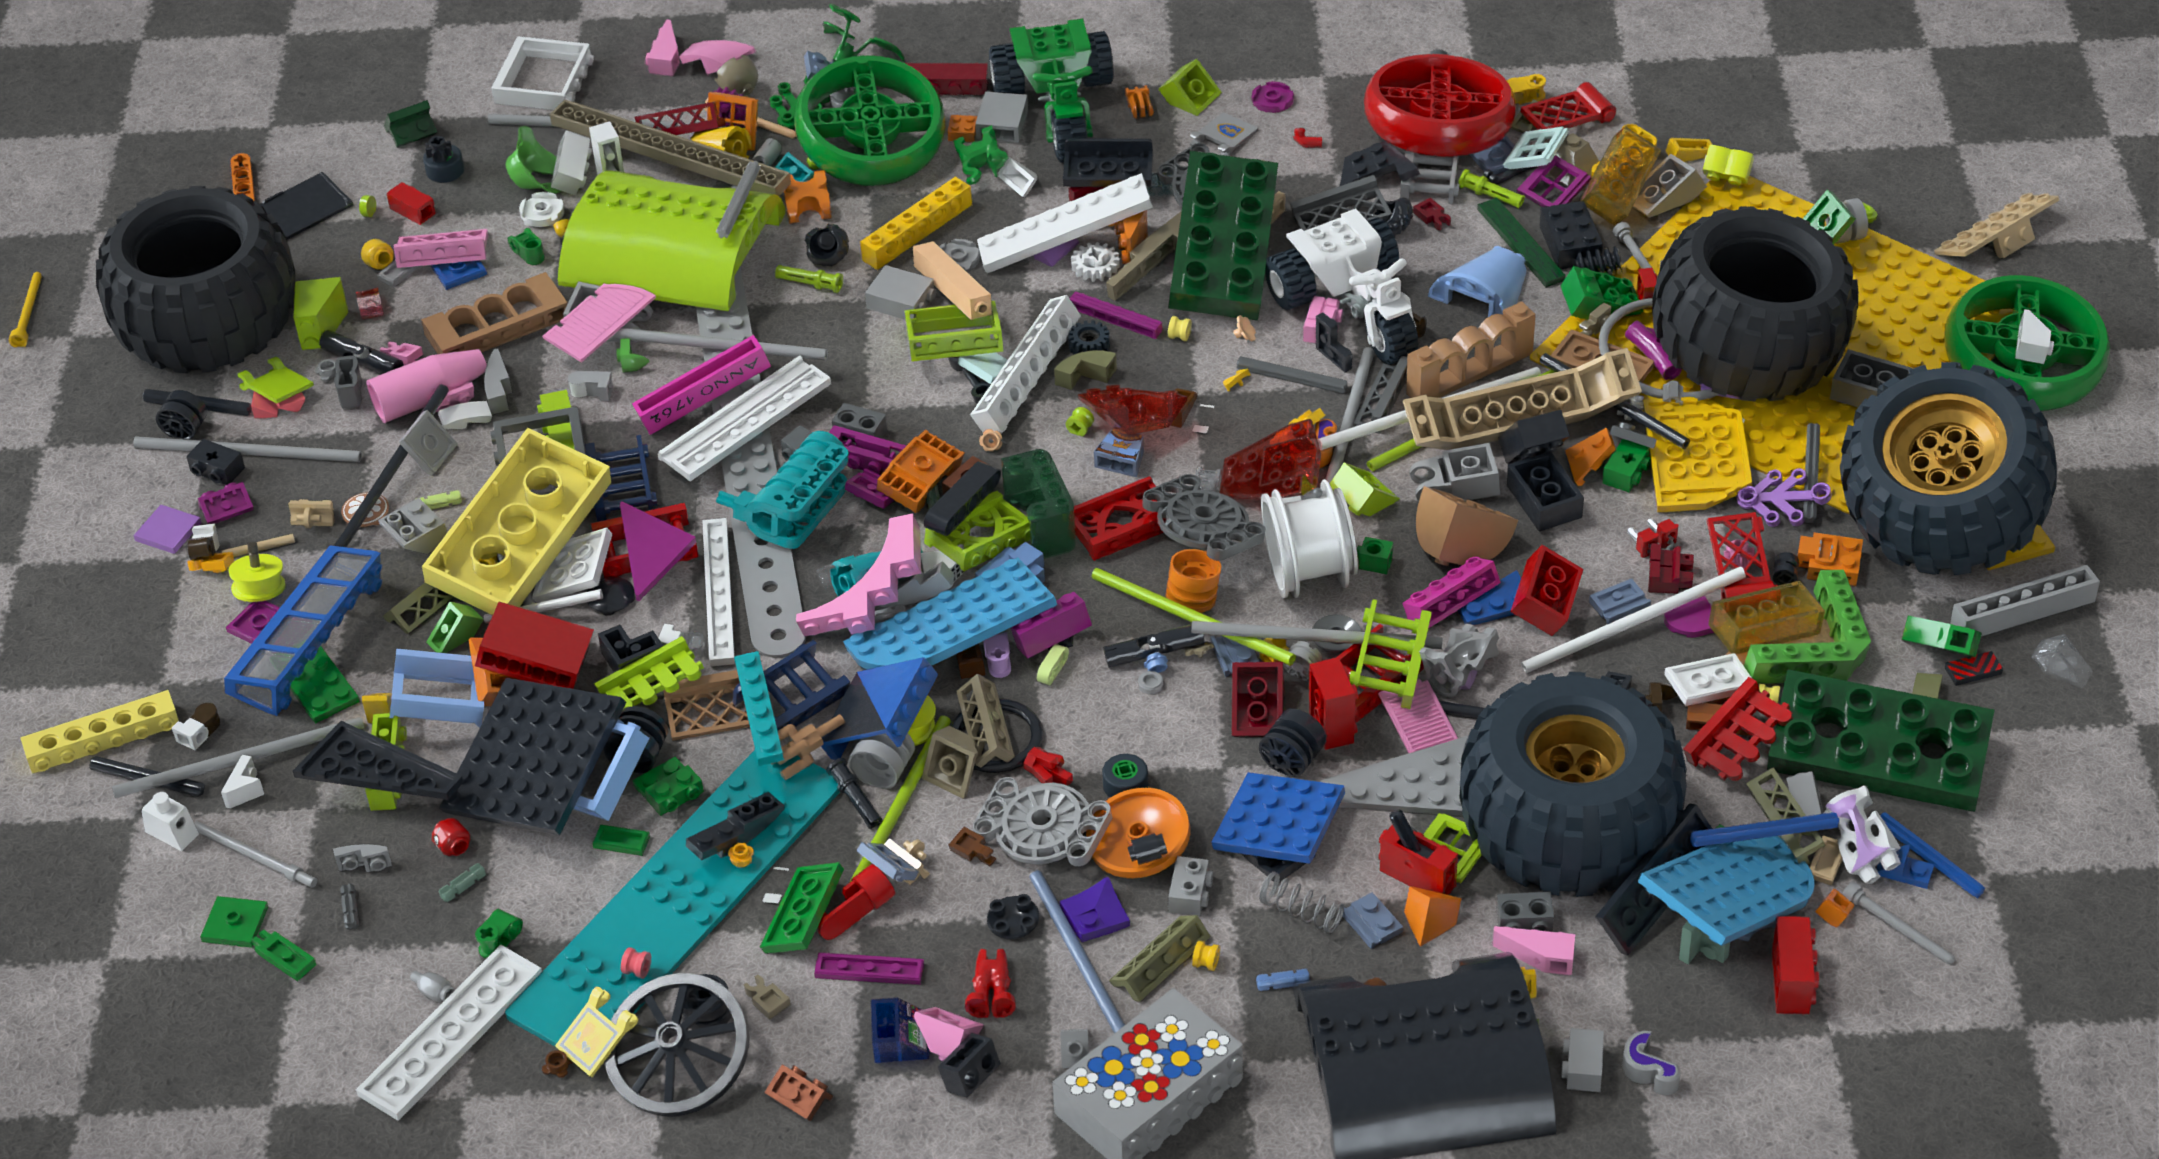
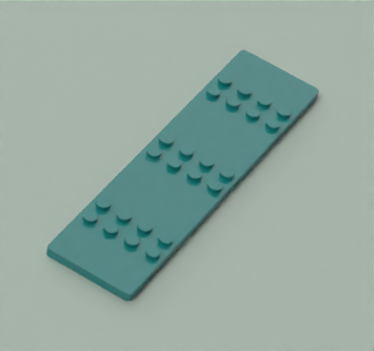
M754 750L506 1009L507 1020L555 1047L586 1006L595 987H600L610 994L609 1001L598 1010L611 1020L623 1001L636 989L656 978L672 974L835 799L840 791L833 776H829L826 769L812 763L802 771L784 780L780 771L800 760V757L798 755L794 756L781 765L776 762L773 765L759 766L756 751ZM766 792H770L785 805L783 812L765 830L747 843V846L753 848L754 855H752L751 863L745 867L733 865L728 855L721 858L715 854L701 861L686 847V838L726 820L729 810ZM627 948H634L639 953L643 951L651 953V965L645 978H639L634 973L627 975L621 972V961ZM646 1001L642 1003L632 1014H635L646 1003Z

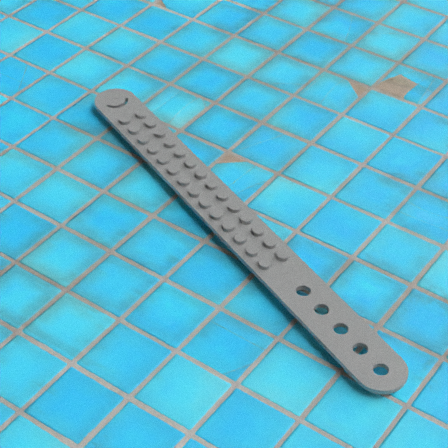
M740 268L734 276L736 300L729 311L696 306L700 336L745 340L752 336ZM703 348L705 362L725 350ZM760 374L753 376L711 400L713 414L760 383ZM769 427L721 460L726 493L738 497L745 490L757 495L777 473ZM729 508L752 645L756 651L767 657L779 658L788 656L806 641V636L803 635L796 622V614L802 613V606L792 551L771 542L763 546L755 544L756 540L760 538L748 528L746 522L733 518V509ZM764 561L773 563V566L768 569L759 567ZM771 584L778 587L774 592H765L763 590L765 586ZM772 608H779L782 610V612L777 616H770L767 614V612ZM780 631L786 634V637L782 640L771 638V635L775 632Z

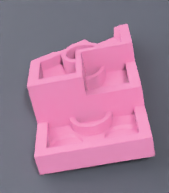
M712 40L692 44L679 57L682 64L701 59L706 73L710 74L717 72L731 58L735 57L736 60L742 59L740 55L754 54L756 51L753 46L744 43Z

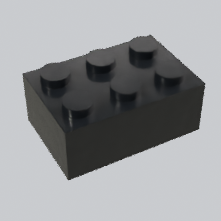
M1584 201L1541 207L1540 229L1553 260L1560 269L1573 268L1574 259H1577L1578 252L1582 254L1583 258H1586L1587 251H1590L1592 256H1595L1596 249H1599L1602 255L1603 243Z
M1560 409L1516 421L1498 439L1505 462L1508 464L1549 451L1555 452L1558 447L1564 445L1563 442L1570 435L1562 410Z
M1551 451L1508 464L1506 485L1539 532L1583 517L1584 496Z

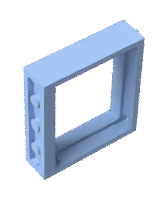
M618 719L612 732L624 735V738L594 799L580 796L573 810L609 821L649 740L646 735L639 731L640 726L631 722L625 725Z

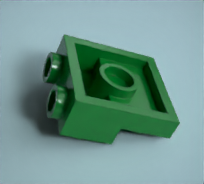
M676 756L632 780L633 786L660 816L667 812L675 811L683 803L696 799L704 792L702 779L689 765L684 766Z

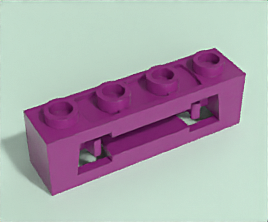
M835 425L829 431V433L836 436L849 452L848 464L846 466L851 469L860 470L866 468L879 475L883 474L890 462L896 457V453H891V449L901 452L906 447V445ZM842 435L854 438L856 445L851 443V439H848L847 442L843 441Z

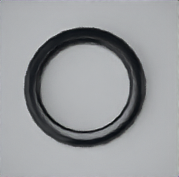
M999 699L1002 710L1016 713L1027 721L1031 730V740L1025 750L1008 763L1003 760H990L981 768L975 764L974 770L986 773H1001L1023 766L1028 752L1034 747H1041L1043 742L1044 730L1037 715L1030 708L1017 701ZM975 707L972 717L977 714L978 707ZM962 711L954 718L951 727L962 731L965 725Z

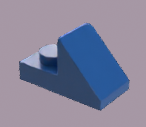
M1909 844L1900 847L1901 849L1896 852L1901 863L1896 868L1887 871L1881 862L1877 865L1876 870L1881 877L1924 889L1928 888L1934 869V864L1909 858Z

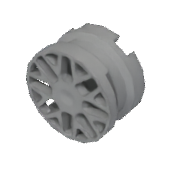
M1305 641L1293 643L1288 651L1296 655L1295 662L1291 666L1283 663L1284 669L1292 676L1296 674L1297 678L1302 676L1303 680H1309L1310 664L1322 661V656L1316 647L1312 649L1309 647L1310 643Z

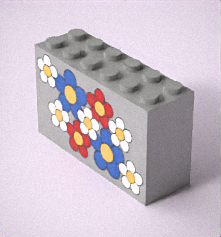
M1172 988L1052 1082L1054 1113L1105 1158L1142 1159L1148 1152H1154L1159 1149L1163 1140L1168 1136L1179 1133L1183 1124L1191 1118L1196 1119L1208 1104L1216 1103L1228 1088L1236 1087L1243 1078V1044L1177 990Z

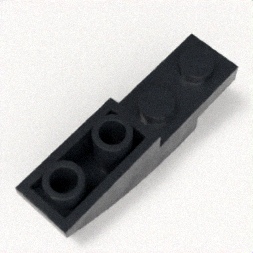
M766 792L729 810L726 820L686 838V847L701 861L715 854L724 858L728 855L731 847L738 843L747 844L765 830L783 812L785 805L770 792Z

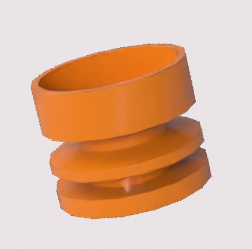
M1185 549L1174 554L1170 562L1166 598L1200 613L1213 608L1216 603L1222 566L1220 561L1209 558L1206 551L1198 549Z

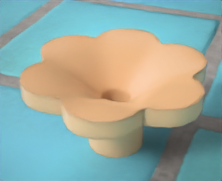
M1239 315L1237 317L1238 328L1234 330V335L1237 338L1243 336L1246 340L1254 341L1256 339L1254 327L1247 317L1243 318V316Z

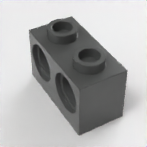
M843 403L832 419V427L835 425L881 439L887 432L886 414ZM842 435L843 440L851 439L852 442H855L854 438Z
M1551 892L1497 894L1496 914L1498 927L1553 932L1554 912Z

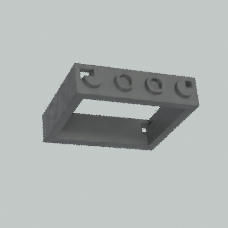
M578 407L494 421V431H490L492 444L497 445V452H494L496 466H499L506 457L504 434L525 431L527 428L537 429L569 422L571 424L575 450L586 455ZM552 492L542 493V494H538V495H546V494H550V493H552Z

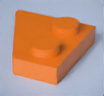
M1607 428L1565 450L1574 481L1578 486H1582L1585 483L1583 478L1591 469L1596 471L1603 461L1616 450L1612 435Z

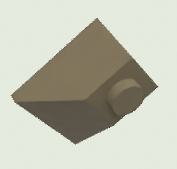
M1573 133L1564 139L1555 154L1557 157L1586 172L1589 176H1591L1592 167L1599 162L1589 142ZM1554 166L1547 176L1556 180L1564 170ZM1567 173L1559 183L1568 188L1576 177Z
M951 726L934 732L922 779L964 799L967 796L978 753L971 736Z

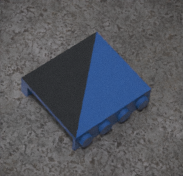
M925 657L857 672L832 717L833 719L840 714L845 723L821 737L824 743L821 748L830 759L836 760L841 758L849 741L885 733L897 747H901L938 673Z

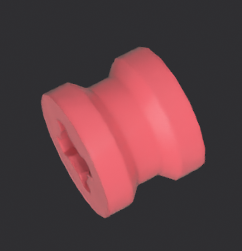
M627 948L622 957L621 972L627 975L634 973L639 978H645L651 965V953L646 951L639 953L634 948Z

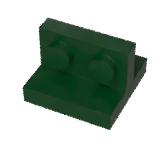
M428 100L387 114L383 126L387 133L390 132L396 147L437 134L429 114L431 107Z

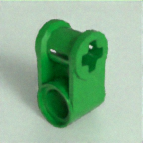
M525 228L524 232L507 238L511 250L516 255H519L527 264L539 265L544 262L545 255L542 241L530 228Z
M501 909L494 910L490 917L475 932V938L480 943L478 949L480 956L487 959L500 945L507 947L520 934L523 927L522 919Z

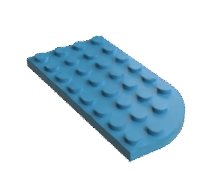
M1017 557L1007 560L997 568L986 570L982 575L972 580H966L951 590L943 591L928 601H922L907 611L899 612L884 622L876 623L875 630L853 634L843 643L857 664L867 670L925 657L930 665H934L1056 606L1057 602L1055 596Z
M1778 836L1705 846L1642 873L1638 881L1649 893L1660 898L1671 910L1677 911L1692 926L1699 928L1713 942L1721 946L1776 921L1777 916H1787L1802 909L1807 905L1814 890V878L1808 864L1805 861H1801L1799 864L1784 840Z

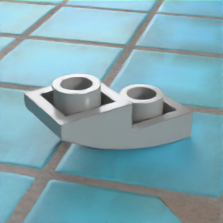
M361 844L333 849L339 871L353 870L365 865L367 873L370 871H381L386 867L392 866L386 846Z

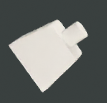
M165 792L156 793L153 799L142 809L145 832L180 851L199 835L187 808L169 798Z

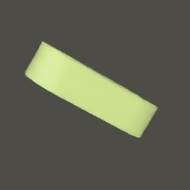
M1055 644L1039 667L1037 673L1038 682L1049 686L1052 684L1068 659L1069 648L1059 644Z

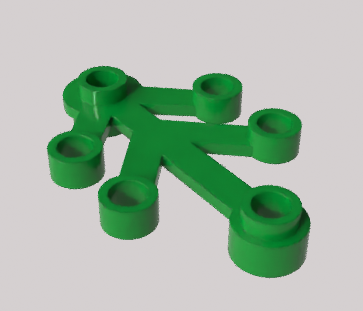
M806 75V77H805V79H804V87H805V85L807 84V82L810 80V79H807V75ZM782 82L778 85L779 95L770 97V106L779 114L777 118L778 125L792 130L795 128L794 115L799 95L795 99L791 93L790 84ZM830 95L822 100L815 109H822L821 104L828 103ZM781 96L785 98V100L791 107L788 112L783 107V100Z

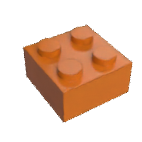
M951 115L947 132L948 141H953L963 136L965 142H974L976 139L975 124L978 116Z

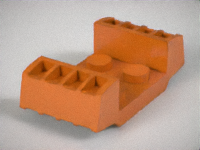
M925 430L918 437L915 436L890 462L888 468L878 478L876 490L917 513L925 506L928 492L945 475L950 476L960 467L965 452H961L955 446H951L946 441Z

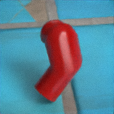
M1304 128L1294 129L1293 139L1305 148H1322V137H1308L1305 135Z

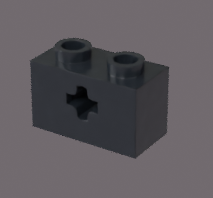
M202 439L186 456L189 469L195 476L209 478L215 483L228 485L245 469L241 452L206 439Z

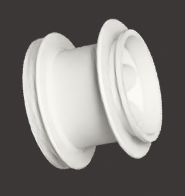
M1325 479L1321 482L1320 488L1323 494L1319 498H1310L1284 504L1279 491L1276 489L1273 490L1271 498L1267 493L1261 496L1263 525L1266 528L1267 550L1282 598H1287L1289 592H1291L1293 597L1298 598L1300 581L1332 574H1336L1341 586L1347 588L1349 585V572L1351 575H1356L1358 572L1355 536L1345 497L1340 488H1335L1333 493L1329 482Z

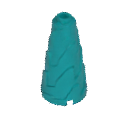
M881 551L855 557L852 555L841 558L831 564L835 566L830 569L831 582L838 597L847 592L865 576L876 562Z

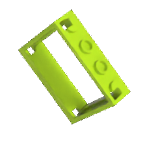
M995 300L991 301L992 315L973 320L967 317L956 305L904 310L911 361L1004 352L1002 330ZM916 314L917 318L910 319V315ZM991 325V328L915 336V333ZM921 342V346L917 347L916 343Z

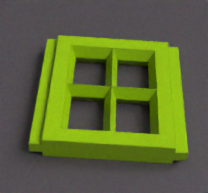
M1439 813L1423 835L1440 845H1446L1453 852L1463 856L1457 864L1456 883H1462L1482 855L1476 839L1467 852L1454 847L1463 834L1470 836L1466 824L1449 815ZM1446 827L1458 831L1450 845L1437 840Z

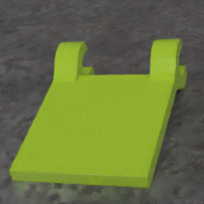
M276 356L267 360L273 366V369L256 379L247 370L238 373V377L243 380V383L239 384L242 390L251 389L276 404L314 386L311 380L285 367Z

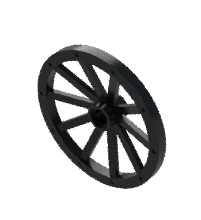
M690 973L670 974L656 978L631 993L619 1006L611 1021L616 1025L623 1011L627 1010L633 1013L646 1001L660 1027L656 1030L636 1024L628 1032L656 1040L620 1056L617 1054V1044L605 1060L608 1076L621 1096L642 1111L668 1117L697 1112L721 1098L739 1077L749 1050L748 1022L743 1009L735 997L724 986L713 979ZM679 988L671 1022H667L653 996L669 989ZM689 988L702 989L713 994L680 1024ZM721 1000L728 1006L734 1022L689 1030ZM736 1032V1043L732 1058L690 1041L697 1038ZM677 1036L673 1043H668L671 1037ZM657 1050L633 1087L630 1088L624 1081L619 1066ZM687 1050L727 1066L722 1076L711 1087L707 1088L687 1056ZM666 1056L664 1102H657L640 1096V1092ZM679 1057L701 1094L690 1099L673 1102L675 1058Z

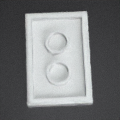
M1735 653L1665 668L1666 678L1685 706L1731 697L1748 677H1751Z

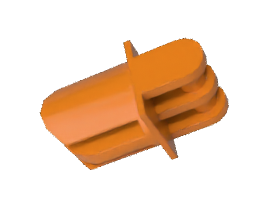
M1147 85L1139 89L1134 87L1132 90L1125 88L1128 107L1131 108L1133 117L1137 118V108L1140 118L1145 117V106L1148 115L1152 116L1154 111Z

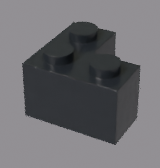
M620 624L598 633L601 654L614 673L664 646L653 630L633 639L629 638Z

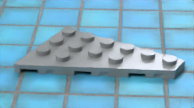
M1468 736L1323 779L1320 782L1344 785L1345 795L1339 807L1386 811L1400 809L1403 812L1444 813L1446 815L1463 816L1459 798L1461 757Z

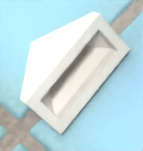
M1010 157L998 172V177L1022 197L1027 196L1037 180V175Z

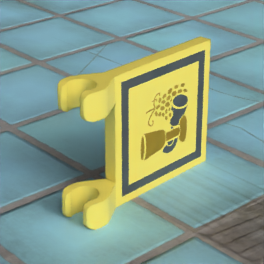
M600 987L593 989L586 1006L555 1045L591 1077L595 1075L625 1033L638 1023V1017L627 1010L620 1014L616 1025L602 1014L598 1009L609 1001L610 994Z

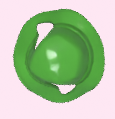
M521 126L518 130L516 150L506 160V169L510 178L518 187L523 189L543 188L549 193H559L561 191L552 188V182L541 184L532 176V172L553 175L557 157L540 145L530 127Z

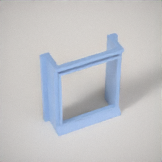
M396 649L390 718L397 716L475 723L479 728L481 727L484 701H478L471 656ZM403 679L471 685L470 700L402 694Z

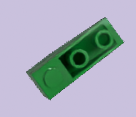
M1908 615L1902 640L1976 657L1982 633L1966 627Z

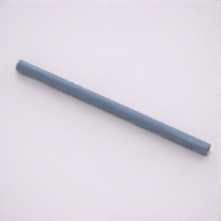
M1039 870L1032 872L1029 876L1031 882L1111 1029L1116 1033L1125 1026L1123 1020L1042 872Z

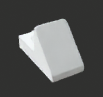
M242 755L221 791L226 808H233L264 795L261 781L256 778L257 769L254 767L251 756Z

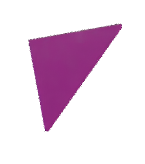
M621 502L620 508L636 600L640 601L694 546L696 537L625 502Z

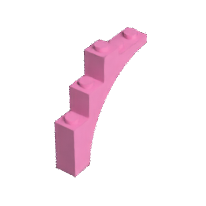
M908 514L889 519L888 535L881 553L865 576L852 588L829 603L816 609L796 614V622L804 636L848 628L851 634L875 630V606L898 602V578L921 574L920 527L914 515Z

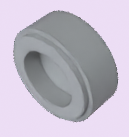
M1155 671L1144 672L1138 678V687L1145 694H1156L1163 688V677Z

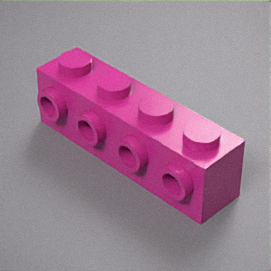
M1472 557L1467 559L1466 563L1459 568L1448 571L1447 575L1440 580L1432 581L1429 587L1413 593L1402 604L1409 620L1420 619L1422 610L1432 612L1429 629L1500 584L1501 581L1494 561Z

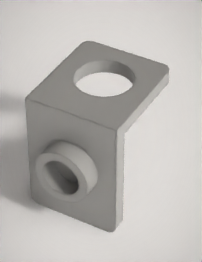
M1087 1028L1060 1030L1063 1068H1071L1089 1054Z

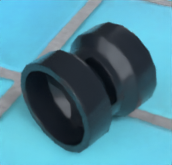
M1789 552L1778 554L1774 561L1773 581L1777 585L1792 586L1797 582L1799 559L1795 554Z

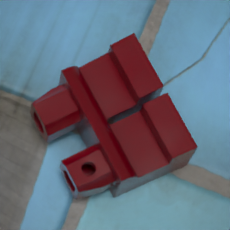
M1651 543L1648 592L1678 594V588H1692L1693 572L1680 570L1693 571L1694 555L1681 554V546L1675 547L1672 551L1662 550L1661 544Z

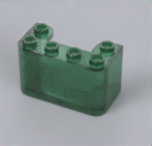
M1035 449L1001 458L1004 499L1011 505L1014 503L1021 506L1022 511L1027 510V518L1030 522L1031 546L1041 551L1044 559L1073 551L1076 547L1074 503L1050 453L1043 449Z

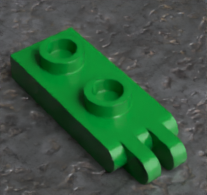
M262 930L259 933L261 939L255 936L251 940L255 946L254 950L259 956L297 982L317 965L313 956L276 931L270 934Z

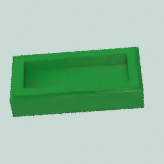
M600 824L592 844L595 849L643 856L650 839V832Z

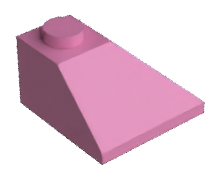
M937 1007L916 1011L914 1014V1018L930 1052L938 1054L939 1059L942 1061L971 1033L979 1034L984 1025Z

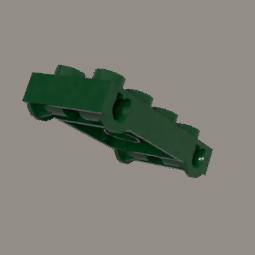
M1190 151L1168 309L1233 318L1241 315L1243 318L1247 317L1249 320L1258 321L1278 171L1277 162Z

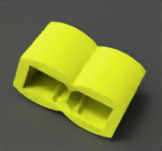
M1709 145L1702 170L1706 178L1719 181V179H1726L1728 183L1740 186L1741 183L1747 184L1754 157L1749 152Z

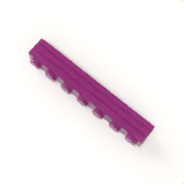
M1076 291L1069 298L1078 312L1153 339H1156L1162 332V322L1157 319H1152L1146 315L1135 313L1134 311Z

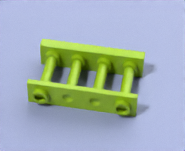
M1372 599L1371 608H1365L1362 622L1367 623L1356 672L1351 671L1350 683L1351 685L1355 684L1357 689L1358 685L1396 693L1398 697H1402L1401 707L1411 709L1421 664L1419 652L1425 645L1432 612L1422 610L1420 619L1415 618L1413 621L1375 612L1377 600ZM1376 622L1412 630V633L1416 634V639H1410L1409 642L1370 633L1372 623ZM1371 643L1407 651V654L1412 655L1411 661H1405L1404 663L1367 655V645ZM1363 664L1402 672V675L1407 676L1406 683L1401 682L1398 684L1361 676Z

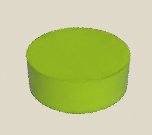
M364 195L359 202L360 214L363 217H372L377 208L376 199L374 196Z

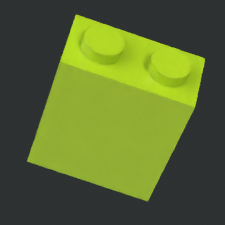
M341 277L295 281L294 321L301 349L313 350L321 348L319 345L321 335L326 330L335 332L348 314V305Z

